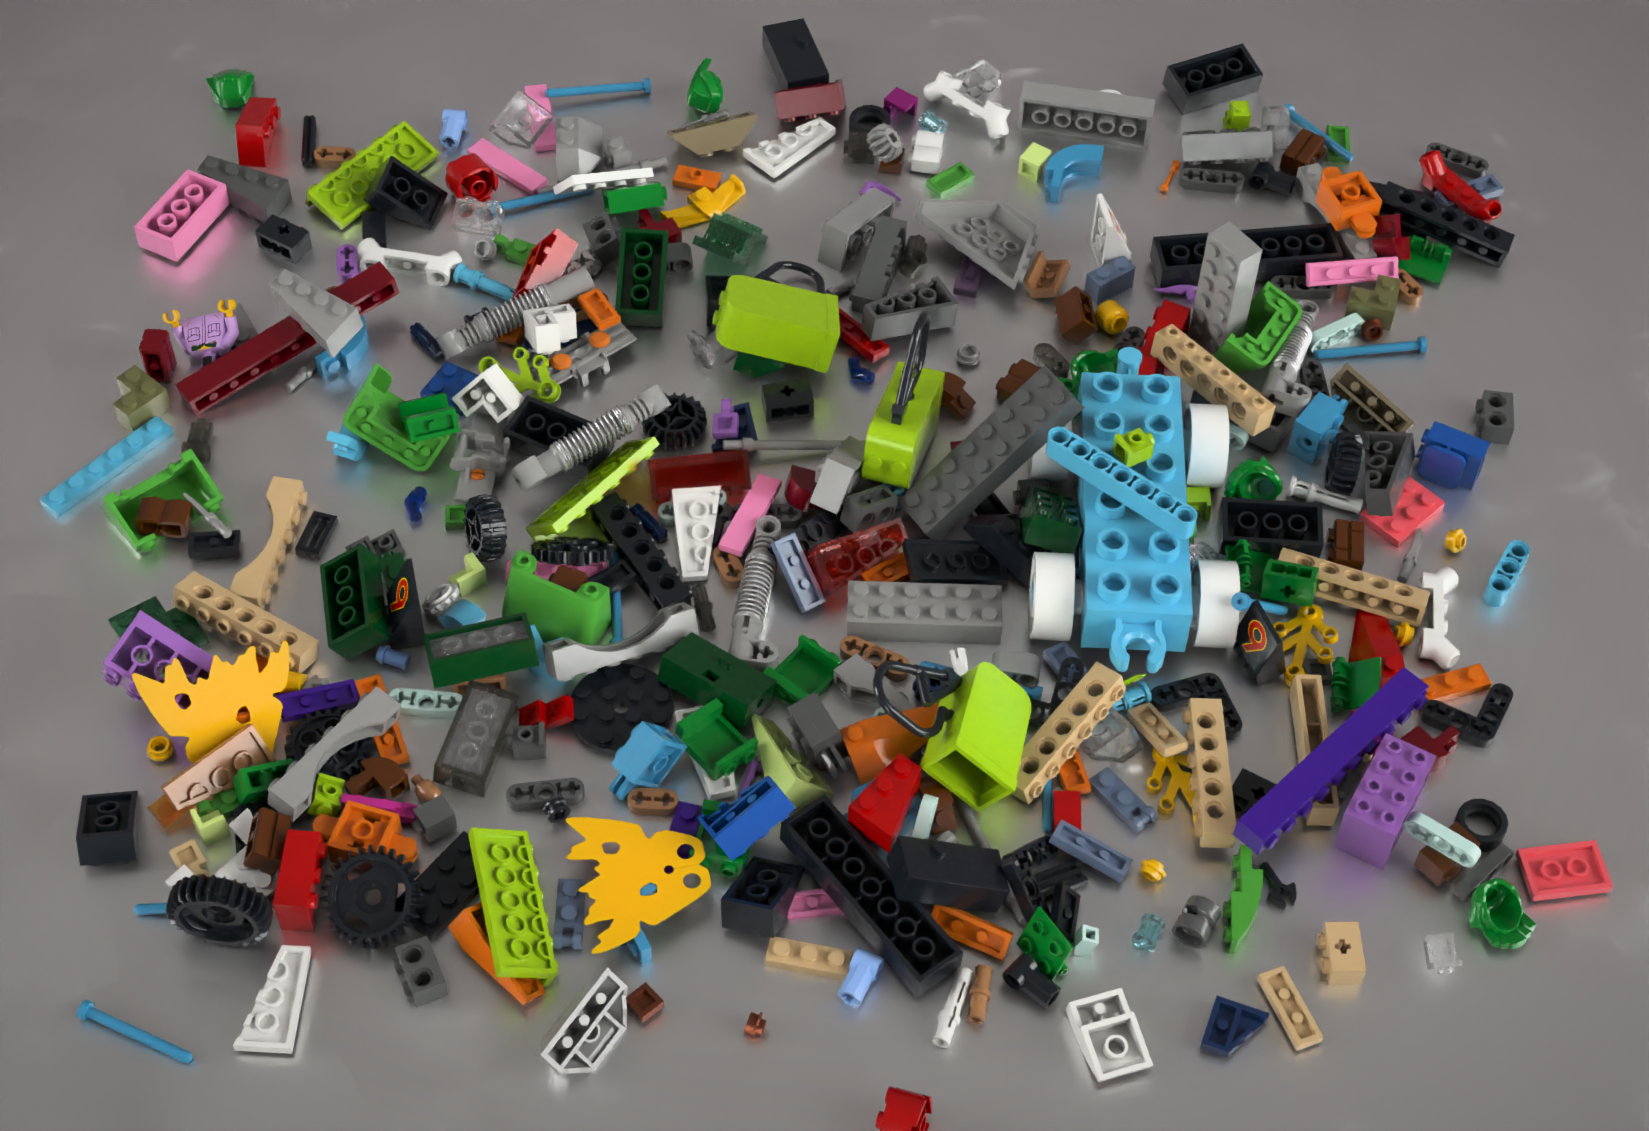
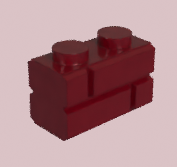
M146 329L139 346L145 373L158 383H171L177 362L169 332L161 329Z

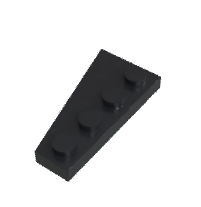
M841 504L837 514L825 509L790 533L796 534L813 574L849 530L840 521L843 504ZM769 547L767 550L776 558L772 547Z

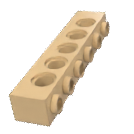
M1171 324L1155 333L1150 354L1156 357L1159 362L1180 377V379L1211 404L1226 405L1229 418L1252 437L1270 427L1276 407L1273 403L1175 325Z
M1282 548L1278 560L1319 568L1315 596L1399 622H1407L1409 625L1420 628L1430 591L1291 549Z
M193 571L174 586L173 606L248 648L255 646L256 652L264 658L269 659L271 652L278 653L282 642L287 641L290 658L289 671L302 673L317 660L319 640L199 573Z
M1099 662L1092 666L1023 747L1016 779L1018 781L1016 790L1011 793L1013 796L1028 805L1034 798L1040 796L1049 780L1056 777L1065 761L1075 754L1081 742L1091 735L1093 728L1098 722L1103 720L1114 703L1123 697L1126 688L1122 675Z
M1190 698L1188 707L1183 709L1182 721L1183 724H1187L1185 739L1188 741L1190 749L1187 755V767L1192 768L1189 786L1190 791H1194L1195 797L1192 799V812L1197 814V820L1194 825L1195 836L1199 837L1200 847L1233 848L1236 837L1233 835L1236 827V816L1222 699Z

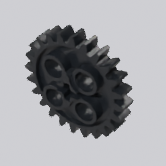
M560 536L555 537L554 540L545 539V541L533 542L531 544V554L537 561L548 564L588 566L591 563L599 564L600 562L612 560L614 558V546L610 542H604V540L596 538L579 539L578 537Z
M327 707L325 714H321L319 710H316V716L314 717L308 713L305 714V722L297 719V727H290L291 735H286V745H284L286 759L292 758V761H299L310 746L306 744H317L322 739L321 734L323 735L330 726L335 727L340 722L342 717L341 709L338 708L335 713H331L330 708ZM371 737L355 741L341 748L327 760L328 763L322 766L319 773L340 779L345 777L347 780L352 777V773H361L360 762L372 757L371 749H373Z

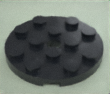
M619 664L612 667L604 666L598 668L594 673L587 674L574 688L571 694L574 705V721H571L570 724L575 735L579 736L587 744V747L601 754L615 756L617 750L625 745L631 737L633 728L642 721L666 727L668 730L670 729L674 717L672 693L666 684L657 680L658 675L645 667L634 664ZM623 704L628 710L624 713H618L615 711V708Z

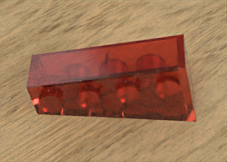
M900 517L812 547L805 551L804 554L824 598L848 584V581H852L900 548L904 539L909 538Z

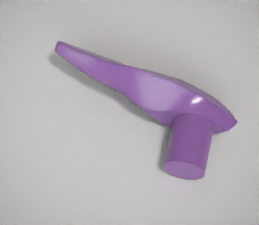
M875 181L864 182L865 186L859 191V194L862 195L874 187L895 197L896 201L901 202L902 200L891 189Z
M1181 284L1165 288H1154L1155 292L1186 295L1190 304L1195 303L1196 294L1194 291L1197 290L1196 286Z
M757 755L746 766L739 784L737 798L741 797V791L749 787L756 771L763 773L761 761H758Z

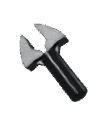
M726 502L724 506L718 504L712 543L714 548L719 546L724 524L727 521H732L734 518L733 508Z
M1268 862L1261 863L1259 869H1263V875L1273 889L1272 892L1268 893L1267 900L1276 907L1285 910L1287 903L1281 897V893L1287 896L1294 906L1297 895L1295 883L1283 884Z

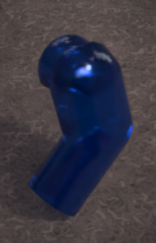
M857 357L848 359L849 373L853 381L862 384H872L874 382L875 374L867 368L860 367Z
M416 487L404 501L405 508L412 522H418L422 519L419 508L427 496V491L424 487Z

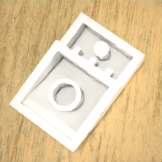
M1122 988L1068 1003L1065 1010L1084 1057L1098 1082L1153 1066L1134 1011L1130 1012Z

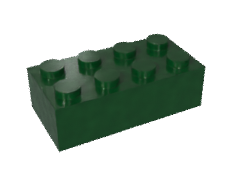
M621 228L615 310L620 315L623 325L663 327L668 257L667 230Z
M1029 485L1019 512L1024 543L1058 553L1074 554L1083 530L1076 499H1073L1074 497L1071 494L1059 492V494L1050 492L1049 488L1042 485H1036L1035 487Z
M359 544L320 565L328 647L344 659L349 660L389 639L380 558L365 546Z

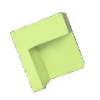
M1033 142L1019 157L1018 174L1038 182L1042 175L1043 164L1051 156L1052 151Z
M473 552L463 556L465 569L449 577V583H455L459 588V596L461 598L487 584L485 567Z
M195 808L189 810L194 826L205 847L230 836L224 815L220 814L219 810L199 817Z

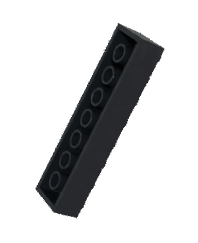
M1331 223L1241 230L1262 249L1256 282L1269 281L1278 275L1306 276V263L1339 261L1343 259V253ZM1208 233L1153 237L1150 258L1159 288L1181 284L1198 286Z
M825 794L781 822L780 840L877 953L885 958V962L916 998L961 967L963 951L919 902L896 899L889 867Z

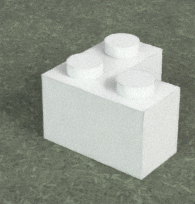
M569 303L523 310L525 338L537 354H552L553 351L561 350L560 343L577 338L576 313Z
M494 364L452 397V400L466 417L484 405L496 422L499 423L516 411L524 398L499 366Z

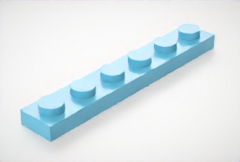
M156 415L40 498L42 506L59 518L174 434L172 427Z

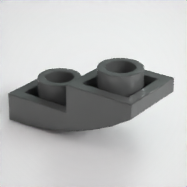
M394 529L373 540H370L367 535L345 547L348 551L362 544L378 557L389 551H394L395 554L405 552Z

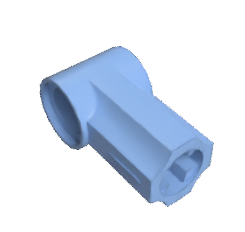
M443 110L439 143L445 149L453 150L459 146L462 131H465L467 128L468 113L466 110Z
M858 947L850 962L849 972L838 991V996L849 1005H860L872 981L875 982L878 979L884 966L885 958Z

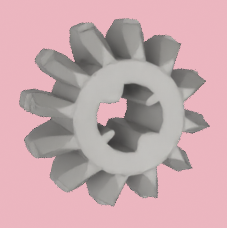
M879 124L867 134V143L870 145L869 149L872 150L873 156L876 155L879 161L891 162L903 152V143L900 141L901 137L898 136L897 131H894L891 125Z

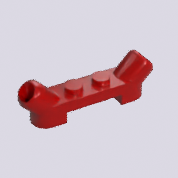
M1433 150L1420 157L1419 162L1423 170L1421 182L1428 190L1433 192L1438 189L1462 209L1465 214L1490 224L1491 220L1497 219L1501 215L1502 206L1499 200L1485 199L1445 165L1440 151Z

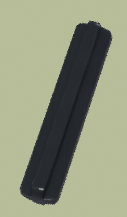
M306 115L303 120L301 161L304 167H312L314 165L316 117L314 115Z

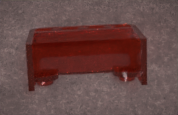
M747 449L645 460L650 500H655L656 504L670 501L672 489L721 486L722 490L729 491V496L743 495L744 489H752Z

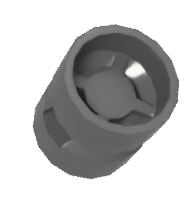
M1192 895L1187 900L1182 914L1179 915L1172 928L1173 935L1177 940L1189 947H1204L1211 935V930L1214 929L1221 916L1220 908L1206 897Z

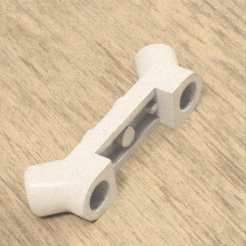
M940 71L935 81L925 84L924 95L930 102H936L948 97L952 99V104L955 106L969 109L970 115L976 118H984L989 137L997 139L1008 135L1007 118L1011 109L1004 104L992 100H987L986 104L960 89L963 80L945 71Z
M373 238L362 240L357 250L362 258L360 261L362 271L380 261L390 272L427 277L428 284L435 286L447 285L456 267L463 263L459 253L454 250L441 256L381 248Z
M1443 567L1436 573L1422 572L1418 586L1420 589L1430 591L1428 599V628L1423 627L1418 642L1419 658L1434 660L1442 669L1451 668L1460 656V651L1444 637L1448 630V620H1444V615L1447 613L1448 600H1444V596L1457 587L1459 580L1457 573L1449 567Z

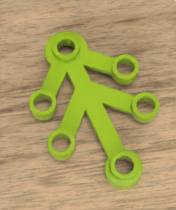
M517 347L513 351V357L518 362L521 375L501 367L499 362L490 356L482 358L479 362V371L481 373L492 365L497 364L511 382L516 383L514 386L520 394L529 389L533 390L536 393L530 395L531 397L548 404L556 402L561 395L560 385L550 379L547 369L549 360L543 355L535 356L532 361L533 366L538 369L541 383L533 379L528 363L530 355L528 350L523 347ZM524 351V355L519 358V354ZM543 359V364L538 366L539 361ZM553 389L552 393L548 396V391Z

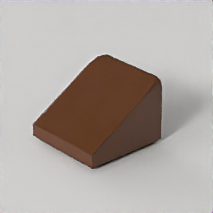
M902 148L903 152L891 162L885 163L881 161L879 171L901 174L905 148Z

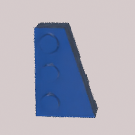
M769 775L741 791V797L728 804L724 801L719 804L718 808L720 810L708 817L705 814L697 817L731 861L743 855L748 847L758 839L765 837L772 827L778 822L785 820L790 815V812L795 809V806Z

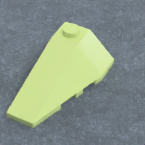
M754 714L751 719L755 737L758 740L757 746L764 778L768 775L795 806L794 811L801 810L824 794L828 799H831L834 794L825 779L818 771L814 773L810 771L805 765L808 760L803 754H799L790 748L792 742L774 721Z

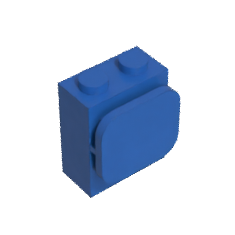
M1434 421L1430 430L1425 429L1421 438V442L1424 445H1420L1416 454V458L1419 459L1417 465L1419 475L1423 479L1447 489H1455L1460 485L1472 490L1481 472L1490 442Z

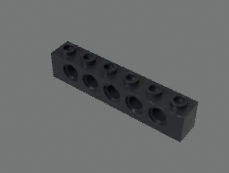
M1390 181L1387 182L1380 196L1382 204L1379 216L1400 214L1402 226L1497 267L1502 265L1509 253L1515 236L1512 233Z
M613 492L603 497L598 503L590 505L591 520L606 541L613 544L619 559H624L637 574V584L657 612L662 608L682 602L691 606L693 593L688 584L684 585L680 580L677 569L669 565L662 549L658 550L655 546L652 535L644 531L637 515L633 516L628 502L625 499H621L617 492Z

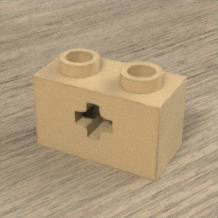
M1325 922L1322 932L1318 933L1317 943L1318 948L1323 949L1324 957L1321 959L1322 974H1326L1328 985H1361L1366 973L1359 922Z

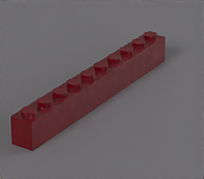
M380 261L329 291L332 295L356 307L360 317L400 293L395 278ZM289 315L175 385L184 402L194 415L198 416L317 344V342Z

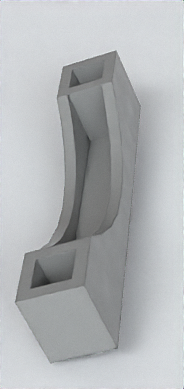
M1319 163L1298 167L1294 188L1303 202L1313 205L1322 214L1326 222L1331 223L1315 201L1323 171ZM1352 227L1340 231L1335 230L1343 253L1342 260L1377 258V254L1367 238L1358 237Z
M685 602L662 608L642 630L616 643L588 645L566 637L542 644L547 674L557 681H568L574 675L581 673L591 674L596 672L597 668L603 666H617L626 659H639L644 654L652 651H665L668 646L677 644L691 632L699 636L695 608Z
M856 653L834 669L833 685L850 701L862 702L878 708L881 707L873 689V678L876 670L869 660L863 659ZM886 676L883 677L884 693L897 710L904 711L916 708L909 702V699L903 692H898L891 685ZM923 745L918 749L920 763L922 757H924L927 745Z
M377 686L370 693H364L359 699L358 705L352 710L348 709L335 727L330 726L317 744H311L299 761H293L283 777L272 781L268 787V804L279 813L290 816L291 822H294L311 805L315 779L327 760L341 748L355 741L383 735L399 719L401 704Z

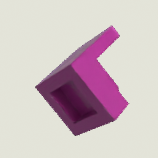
M896 87L884 98L883 109L889 113L890 118L899 110L914 116L917 113L918 98Z

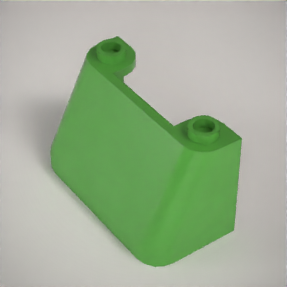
M1268 281L1251 300L1245 335L1235 338L1236 335L1231 333L1213 356L1236 375L1264 369L1301 318L1302 309L1300 305Z
M375 363L346 411L343 423L349 431L411 469L419 472L426 471L448 442L451 434L411 443L402 426L398 403L404 402V400L388 391L392 382V376L387 369Z
M192 449L180 454L182 459L176 463L171 462L165 470L127 491L125 489L121 490L119 496L113 491L103 497L102 510L136 552L142 550L143 553H146L156 546L155 543L166 537L163 535L156 536L155 533L148 536L137 533L135 518L142 498L159 497L166 501L172 499L187 501L183 496V493H187L208 512L215 514L221 509L220 504L223 502L224 497ZM193 508L194 516L192 522L202 516Z
M519 549L511 561L502 606V617L526 612L530 626L535 625L543 643L567 637L579 643L598 645L612 625L609 587L597 582H587L577 592H573L534 575L533 573L537 568L536 558L532 554Z

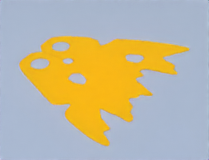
M283 641L278 653L271 652L268 664L261 673H259L256 661V648L251 646L244 655H240L234 665L226 661L222 662L217 655H214L209 678L207 680L198 678L196 684H191L188 681L177 658H174L172 664L165 668L164 683L137 673H133L132 678L139 694L164 730L170 736L189 737L185 749L187 758L192 764L249 723L254 726L270 752L273 753L283 709L282 703L273 697V694L282 691L287 685L290 662L289 645L287 641ZM177 694H188L191 705L187 709H181L175 701ZM246 706L250 712V721L240 724L236 719L237 713L241 707Z
M571 817L566 819V822L586 838V841L574 845L571 848V853L566 858L570 860L592 859L600 863L594 868L600 875L578 889L580 892L588 893L590 898L596 900L589 908V915L585 918L584 924L590 925L599 921L614 919L610 927L598 935V939L601 942L592 949V954L608 951L635 938L640 932V921L648 925H657L701 897L711 886L708 869L698 865L705 858L703 843L694 836L663 830L654 833L648 839L640 825L590 817ZM605 842H613L619 844L620 849L616 854H606L603 851L602 845ZM683 844H689L694 848L695 853L689 859H682L677 854L678 847ZM672 866L674 871L671 874H667L664 872V868ZM687 874H697L701 879L700 885L696 888H687L683 883V879ZM653 883L657 885V893L650 896L640 895L641 888L646 884Z

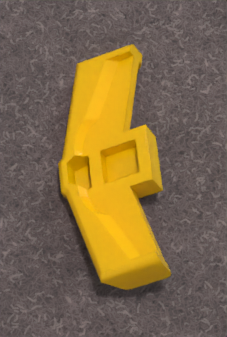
M732 174L713 193L706 187H703L687 196V203L689 205L667 212L664 210L660 211V219L665 220L673 217L679 229L712 221L720 217L726 209L746 193L743 182L735 174Z

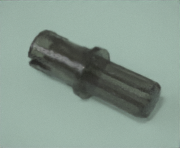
M703 583L694 584L691 589L700 631L711 632L716 628L712 614L713 604L708 599L705 585Z

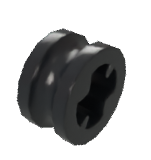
M563 797L553 798L543 807V811L548 815V820L551 823L564 820L571 812Z

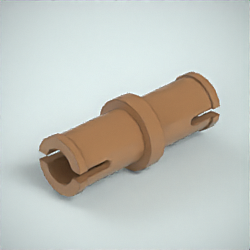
M987 965L975 966L973 986L969 989L968 993L970 1004L966 1020L974 1024L984 1023L986 1004L991 997L989 986L993 969Z

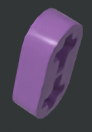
M350 244L342 245L336 251L337 274L339 281L342 283L359 274L357 249Z

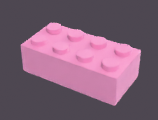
M187 169L134 226L139 247L178 262L230 204L226 184Z

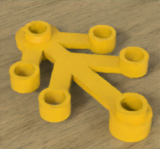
M1312 604V607L1303 606L1299 609L1298 616L1286 623L1276 622L1273 624L1280 639L1285 638L1288 632L1302 626L1300 632L1282 641L1283 652L1296 646L1292 663L1286 667V672H1284V680L1289 687L1292 685L1295 674H1305L1302 665L1307 647L1316 654L1319 663L1329 664L1333 660L1332 649L1323 647L1311 634L1312 628H1315L1322 635L1323 641L1326 644H1334L1338 641L1337 629L1328 627L1322 620L1323 610L1318 605Z
M1154 747L1152 758L1156 765L1152 776L1147 779V792L1150 794L1161 792L1163 785L1161 778L1166 767L1172 775L1165 796L1159 801V812L1163 815H1171L1174 812V800L1178 789L1181 790L1192 808V799L1195 797L1194 791H1190L1189 786L1190 775L1192 774L1182 771L1179 765L1187 767V756L1178 753L1164 758ZM1155 783L1158 787H1152L1150 784ZM1163 804H1168L1171 807L1165 808L1163 807ZM1193 813L1192 819L1194 823L1197 820V814Z

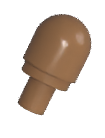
M419 774L411 779V782L416 787V796L421 802L429 801L442 794L433 781L429 779L424 780Z

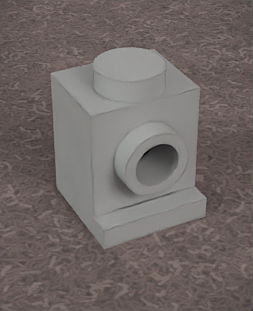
M624 136L607 140V150L604 151L605 158H603V161L608 171L632 165L631 149Z

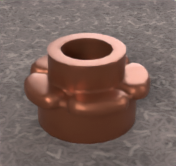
M1378 319L1368 320L1361 326V335L1369 341L1378 340L1383 335L1384 326Z
M762 1012L760 1014L750 1013L744 1034L751 1036V1039H754L755 1035L761 1037L767 1020L761 1019L763 1016Z

